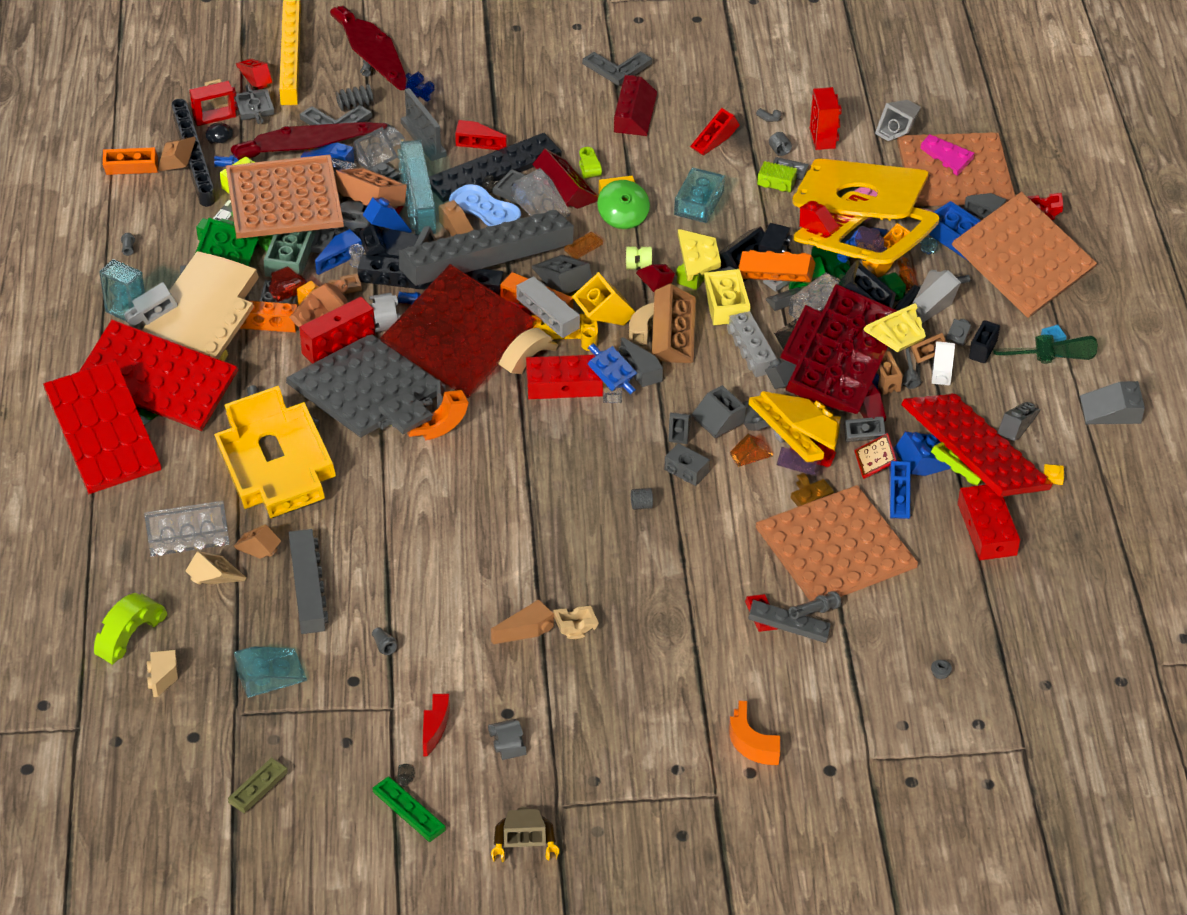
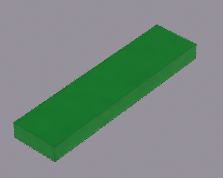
M389 776L372 788L376 796L428 842L433 841L446 831V826Z

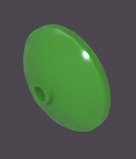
M616 180L607 184L601 190L597 207L602 219L610 226L618 229H631L637 227L646 219L650 209V201L647 193L640 185L629 180Z

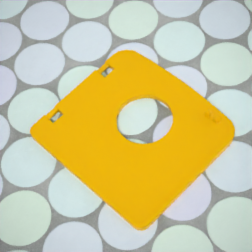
M815 159L810 170L807 171L799 185L797 192L794 194L792 203L800 208L809 201H816L818 204L825 205L830 213L875 217L881 220L888 218V221H891V219H901L909 216L928 179V171L830 159ZM848 187H866L876 191L878 195L866 201H849L840 198L837 192Z

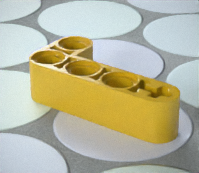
M579 314L580 329L564 338L560 337L536 315L529 316L525 320V331L539 328L553 337V340L581 339V347L586 351H590L588 347L593 343L598 346L597 321L589 319L586 314Z

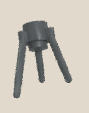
M908 347L905 350L909 370L905 371L901 385L914 389L922 383L920 363L916 362L915 371Z

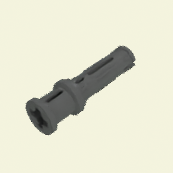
M835 591L828 592L827 595H818L813 601L792 606L789 609V614L794 612L796 614L790 617L798 619L815 612L825 613L830 608L837 609L841 605V598Z

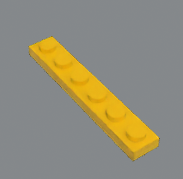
M761 395L749 398L748 404L806 462L823 459L824 452L807 435L791 427Z

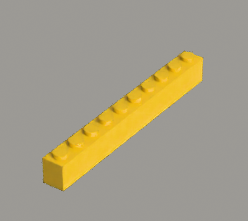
M283 0L279 88L281 105H298L301 0Z

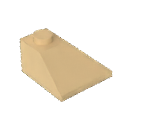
M199 551L196 552L186 569V572L191 576L190 579L197 584L245 581L247 578L223 556Z

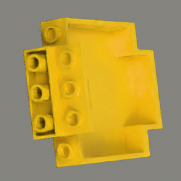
M279 386L224 405L230 429L214 435L244 509L263 503L269 518H273L325 499L320 482L335 477L336 474L333 462L305 402L286 408ZM266 435L275 436L284 456L267 462L259 446V440Z

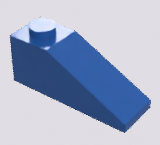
M331 143L313 149H306L301 155V158L331 155L334 170L350 169L354 164L353 147L341 143Z
M382 197L380 199L371 198L363 213V216L371 224L407 233L412 232L395 209L389 205L390 202Z
M350 229L336 235L315 259L316 273L320 275L363 254L361 239Z
M891 461L890 518L910 519V462Z

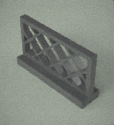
M405 89L406 116L401 118V124L431 161L446 157L447 151L441 145L440 125L411 89Z

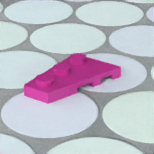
M930 134L921 143L920 149L932 158L942 161V165L946 168H951L956 176L974 159V152Z

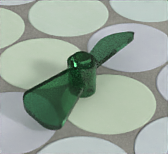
M1039 335L1035 337L1036 348L993 349V354L1016 355L1036 353L1038 361H1041L1042 364H1048L1055 357L1090 360L1096 356L1098 344L1097 339L1093 336L1054 342L1052 335Z

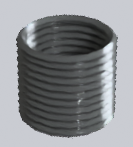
M776 132L769 139V145L778 156H783L790 152L792 143L783 132Z
M651 488L631 490L633 510L651 509L653 507Z

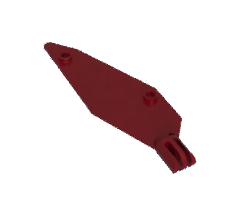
M344 5L332 8L330 15L343 26L351 49L397 89L405 90L406 74L392 39L373 23L357 19Z
M354 122L285 126L275 131L257 135L254 140L235 144L231 147V153L240 160L245 156L248 158L256 157L261 152L313 149L385 129L387 124Z

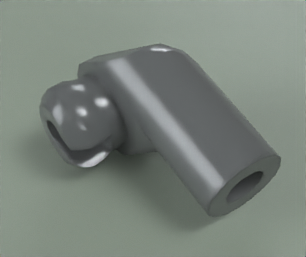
M760 108L757 110L756 115L766 122H778L781 119L782 112L774 110L773 114H770Z

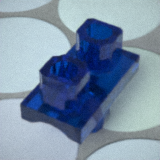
M419 71L413 75L407 73L405 75L407 78L405 89L410 88L417 98L421 97L426 102L431 100L430 94L435 90L434 83L428 81L423 84L424 76Z

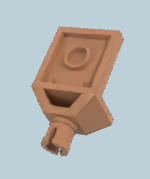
M337 280L334 285L324 283L309 292L289 318L300 327L347 304V299L343 294L347 292L348 285L346 284L341 288L345 283L343 280Z

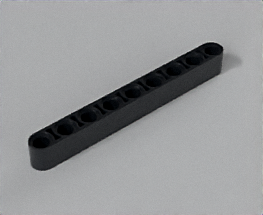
M175 99L172 101V112L179 138H196L188 161V168L199 203L205 207L212 206L215 203L214 188L187 102L184 99Z

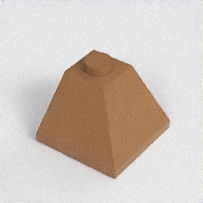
M189 137L167 141L161 155L158 170L165 171L187 167L196 138Z

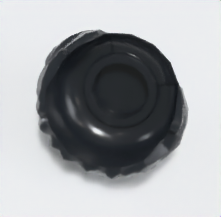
M222 122L213 123L206 130V138L210 144L215 142L224 143L232 139L233 129Z

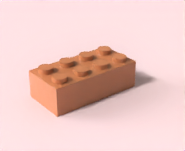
M365 168L342 169L335 172L337 192L341 193V196L351 197V200L361 201L363 205H368L372 197L387 199L390 202L389 205L394 209L405 205L406 184Z

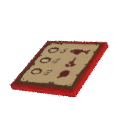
M888 433L854 450L863 479L890 466L891 461H897Z

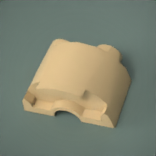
M591 606L577 607L573 612H568L567 609L553 610L554 618L561 634L566 635L568 639L585 637L584 633L592 628L595 630L599 624Z

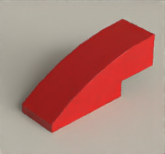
M433 694L432 710H424L423 756H428L433 751L445 731L450 709L449 694Z

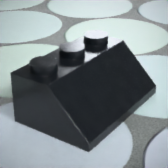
M762 227L747 231L719 252L720 268L730 266L734 269H739L742 251L749 252L750 250H755L759 252V245L765 234Z
M856 260L838 285L892 308L896 293Z

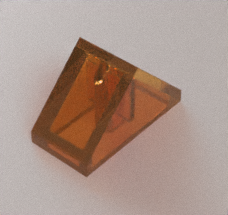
M749 433L730 451V455L738 467L773 457V453L765 441Z

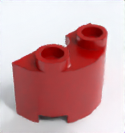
M1062 193L1049 194V197L1045 199L1040 198L1039 195L1027 196L1051 220H1054L1056 215L1063 212Z

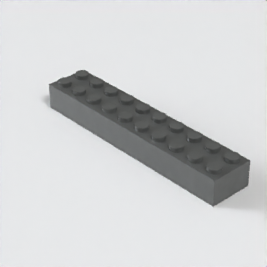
M549 210L545 213L518 218L514 221L487 226L483 229L472 230L468 233L456 234L452 237L440 238L437 241L425 242L421 245L399 250V269L417 286L573 244L574 226L557 210Z

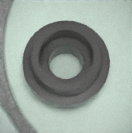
M936 660L932 663L931 671L934 677L945 679L951 674L952 667L949 662Z

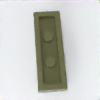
M270 758L228 797V803L245 814L288 774L287 767Z

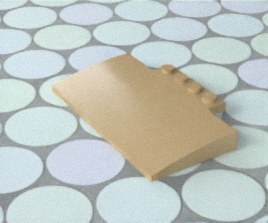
M197 251L170 289V293L178 306L150 324L145 325L142 331L219 359L254 308L252 302L244 299L259 278L257 270L229 259Z

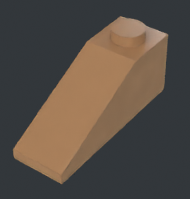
M455 200L439 205V222L451 236L468 233L473 230L464 211Z
M538 599L491 628V642L498 644L538 637L545 632H549L554 627V613Z

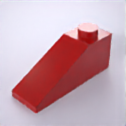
M251 58L236 63L237 68L252 86L262 89L267 87V84L272 83L267 63Z
M721 108L690 147L704 156L729 139L740 124L733 114Z
M458 121L455 132L456 146L500 150L507 147L506 135L475 121Z

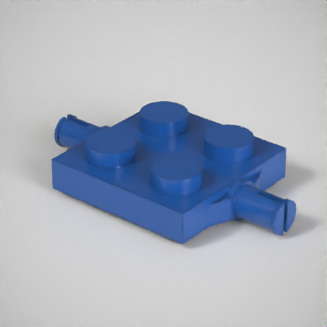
M594 343L588 347L595 357L587 364L611 391L624 387L630 395L636 391L629 381L635 377L637 372L613 346L604 351H600Z

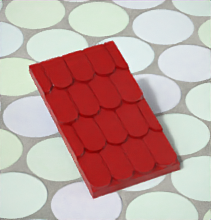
M116 360L43 383L44 390L88 495L161 470L158 456Z

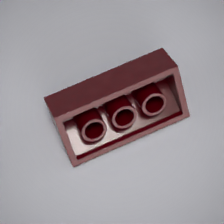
M625 75L614 115L615 133L648 135L657 91L642 77Z
M544 149L532 164L537 169L536 173L545 178L544 182L549 187H553V192L562 198V203L567 207L572 206L579 209L598 201L599 196L566 159Z

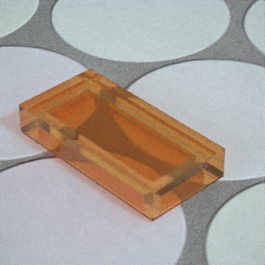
M589 232L573 241L572 244L566 245L564 251L574 259H578L603 245V240L593 232Z

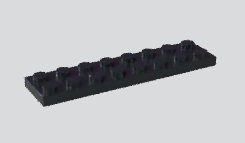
M541 133L426 178V184L442 202H446L455 190L464 185L473 184L484 187L500 181L511 169L523 172L533 168L532 164L544 149L560 157L562 156V151L545 133Z

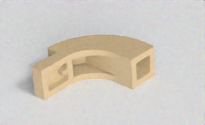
M654 303L639 308L632 315L629 322V341L632 343L647 344V334L653 328Z
M532 328L520 334L508 346L498 364L510 373L522 374L526 367V357H532L541 350L555 351L558 344L553 341V337L541 329Z

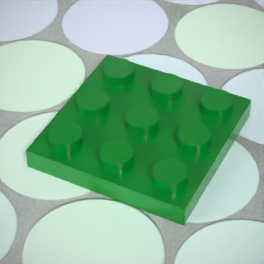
M208 217L196 252L215 255L249 266L259 236L236 239L234 225Z

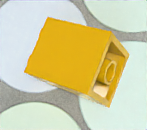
M599 272L572 296L591 320L624 326L635 313V310L622 294Z

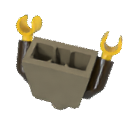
M520 807L518 810L508 811L506 818H503L495 826L494 845L496 847L491 851L493 862H495V856L498 854L501 855V861H505L502 846L504 848L546 846L548 844L545 853L546 859L549 860L550 852L555 853L556 859H558L559 848L554 845L556 839L552 822L541 816L537 809Z

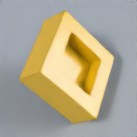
M1044 464L1043 474L1048 477L1047 479L1053 484L1063 485L1064 466Z

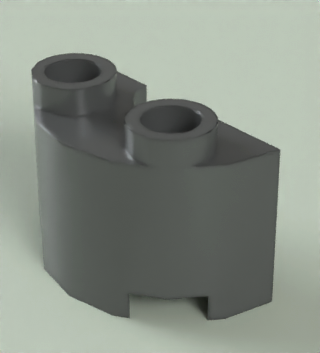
M511 719L488 725L490 737L494 736V739H496L493 741L495 751L500 753L502 760L527 755L526 746H524L522 740L523 731L518 720Z

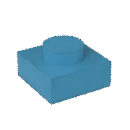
M1059 325L1047 327L1041 331L1042 337L1049 346L1066 342L1067 336Z

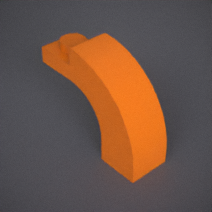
M463 391L444 392L441 405L432 413V420L407 432L408 436L423 435L425 440H431L448 433L456 427L463 419L469 403Z
M739 701L738 709H734V717L730 716L729 735L732 744L744 757L754 762L766 765H779L780 736L764 735L754 731L747 722V701Z

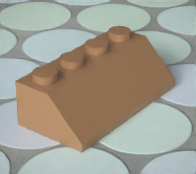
M672 284L655 290L652 354L664 362L692 363L694 357L696 297Z

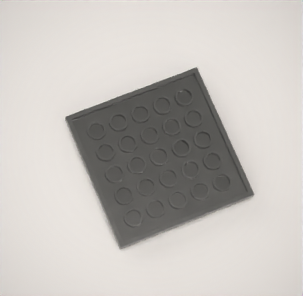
M367 335L286 377V383L359 437H363L378 429V423L385 420V416L379 411L381 404L407 391H410L419 401L427 397L433 399L437 396V379L374 335Z

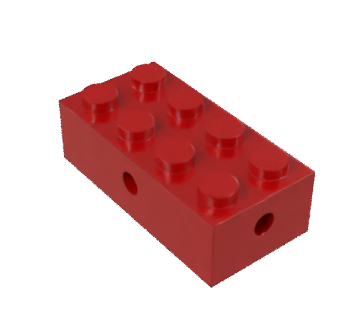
M359 297L300 326L302 354L313 364L367 335L375 336L374 308L362 297Z
M595 355L526 357L528 399L603 396V381L587 364Z
M988 485L960 488L958 506L979 561L1017 556L1020 538L1004 498L999 497Z

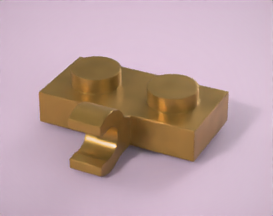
M801 473L797 475L799 481L796 482L800 489L791 493V499L799 507L834 494V491L824 479L810 484L807 475Z

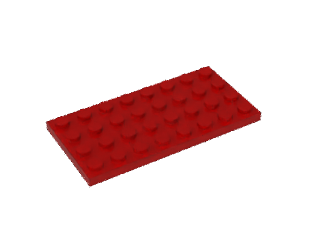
M112 319L80 371L116 360L137 407L199 431H203L238 372V368L235 365Z
M957 394L913 397L903 400L901 405L940 442H943L949 450L951 449L999 497L1051 489L1053 483L1047 479L1048 477L1037 470L1032 462L1025 459L1020 451L1014 449L1008 440L997 434V430L990 427L985 422V419L978 416L972 407L966 405Z

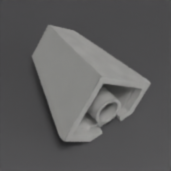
M909 100L886 103L875 134L887 141L908 134L917 119L921 107Z
M930 270L914 299L913 304L916 303L918 307L916 314L917 317L921 318L922 323L952 305L961 282L949 270H943L942 272Z

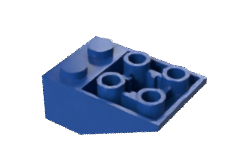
M905 432L894 447L902 462H910V474L927 476L951 469V466L937 460L935 455L931 453L933 447L941 443L932 434Z

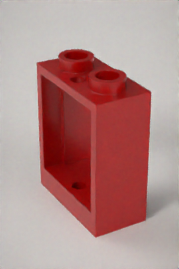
M229 81L189 90L192 117L197 126L236 117L235 110H238L236 100H234L236 90L234 87H231ZM227 96L228 106L202 112L201 101Z

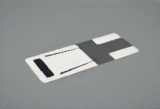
M231 200L226 202L213 219L218 221L222 218L229 219L232 212Z

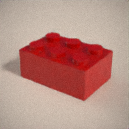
M833 87L814 88L812 92L809 129L815 150L836 149V142L839 141L837 129L840 128L839 115L842 114L841 105H838V94H835Z

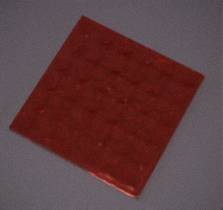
M449 264L381 336V342L454 390H462L465 397L469 398L499 365L508 346L520 334L532 329L537 321L531 315Z

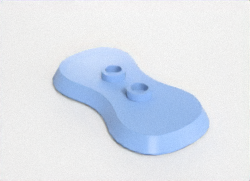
M464 185L455 190L449 198V201L455 200L464 213L480 218L487 226L514 221L521 216V211L516 205L493 198L483 187L478 185Z

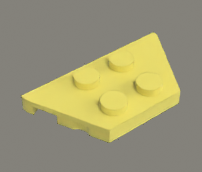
M681 229L678 230V239L687 281L693 280L694 275L699 273L704 275L706 272L721 267L716 238Z
M916 303L874 321L864 328L865 332L896 352L917 344L926 337L922 328L921 318L917 317L916 314L918 308Z

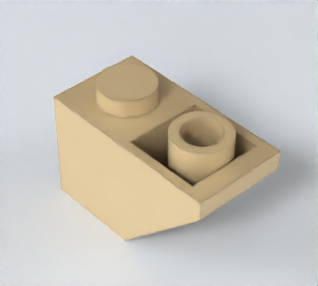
M175 650L150 652L151 661H147L148 673H151V677H147L148 689L153 690V697H158L178 679Z

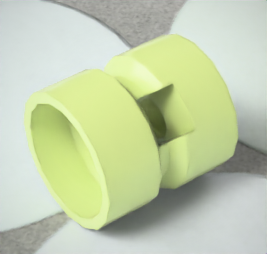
M626 246V270H636L637 267L642 269L652 265V247H641L638 249L636 246ZM639 255V261L635 260V256Z

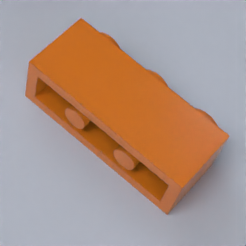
M155 147L103 150L102 165L106 175L158 173V155Z

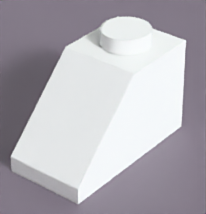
M936 341L931 384L950 385L955 343Z

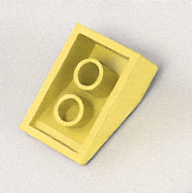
M740 269L704 273L713 325L729 324V316L750 311V303Z

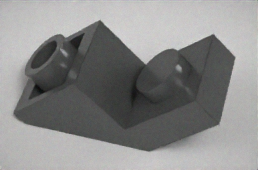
M749 401L742 402L746 406L744 425L748 430L757 431L770 426L748 404Z

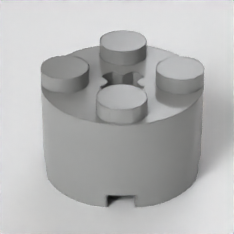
M391 292L369 296V300H373L370 306L374 308V324L377 325L375 332L397 329L398 325L401 324L400 313H396L395 308L398 306L397 296L392 295Z

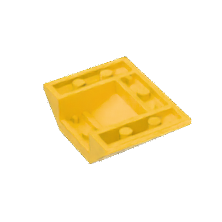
M765 391L761 392L760 395L791 427L831 449L834 448L837 422L832 417L833 413L825 409L826 406L817 400L813 402L806 398Z

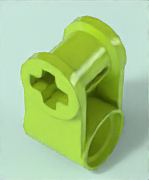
M591 147L581 148L579 151L581 158L579 166L583 178L601 176V164L597 159L594 149Z

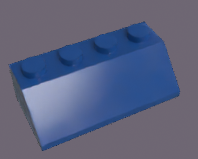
M950 201L933 212L939 216V224L929 235L966 259L952 246V243L979 223L980 220Z

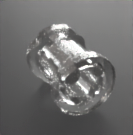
M359 244L351 245L349 248V254L351 255L349 262L353 268H358L362 254L365 252L364 247Z

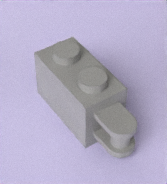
M164 282L134 299L132 301L134 307L124 313V317L130 326H135L142 321L148 325L178 305Z

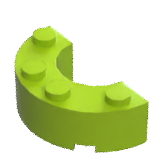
M132 593L125 596L111 608L102 621L105 625L101 633L97 632L94 654L113 665L125 655L128 641L138 626L146 622L155 627L166 618L167 611L165 607L142 593Z

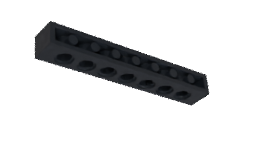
M362 254L358 266V277L360 282L500 299V284L503 282V271L477 269L415 286L399 269V259Z

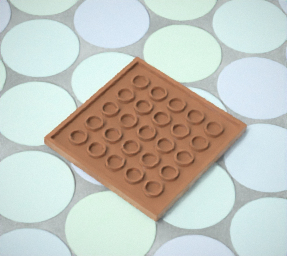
M999 133L932 135L974 152V159L958 176L953 173L951 168L944 167L942 161L932 158L920 149L921 143L928 135H903L897 138L903 168L928 171V179L914 206H943L950 201L956 205H965V198L967 196L987 193L1006 199V202L1015 197Z
M331 155L226 166L236 239L344 227Z
M1022 191L952 243V246L1027 318L1097 265L1080 246Z
M858 485L756 522L758 532L809 601H813L818 595H827L831 591L837 592L842 597L915 569L918 566L917 560Z

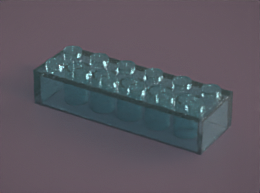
M421 140L400 142V149H397L398 159L400 160L398 169L399 173H402L400 174L401 183L407 185L405 204L408 218H412L410 219V228L414 229L415 234L420 235L423 227L430 226L433 234H436L435 204Z

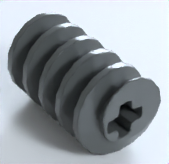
M367 84L365 88L362 85L359 86V90L357 87H353L352 91L350 88H347L346 93L343 89L339 93L336 91V99L341 111H344V106L350 110L351 104L354 108L357 107V103L363 106V102H366L367 106H369L370 101H373V94L370 85Z

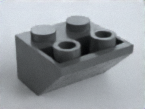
M722 385L705 395L692 413V417L714 438H717L745 423L746 406Z

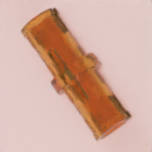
M902 257L903 263H901L900 259L897 262L900 269L899 277L906 284V290H909V284H911V287L915 285L912 277L913 270L910 268L908 258Z

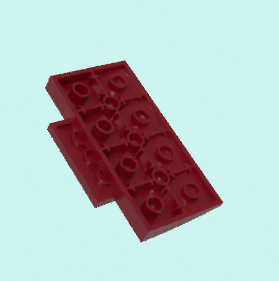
M835 284L822 312L805 305L780 356L781 359L796 365L786 391L813 402L817 400L825 406L858 414L888 348L887 345L865 332L864 328L874 321L897 312V310Z

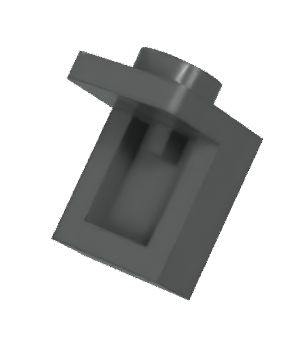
M954 319L946 340L964 346L969 333L973 331L972 325L965 319Z

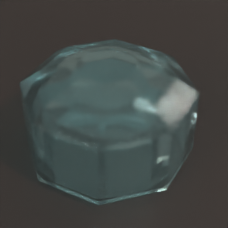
M924 238L920 245L921 251L926 254H934L938 250L937 240Z

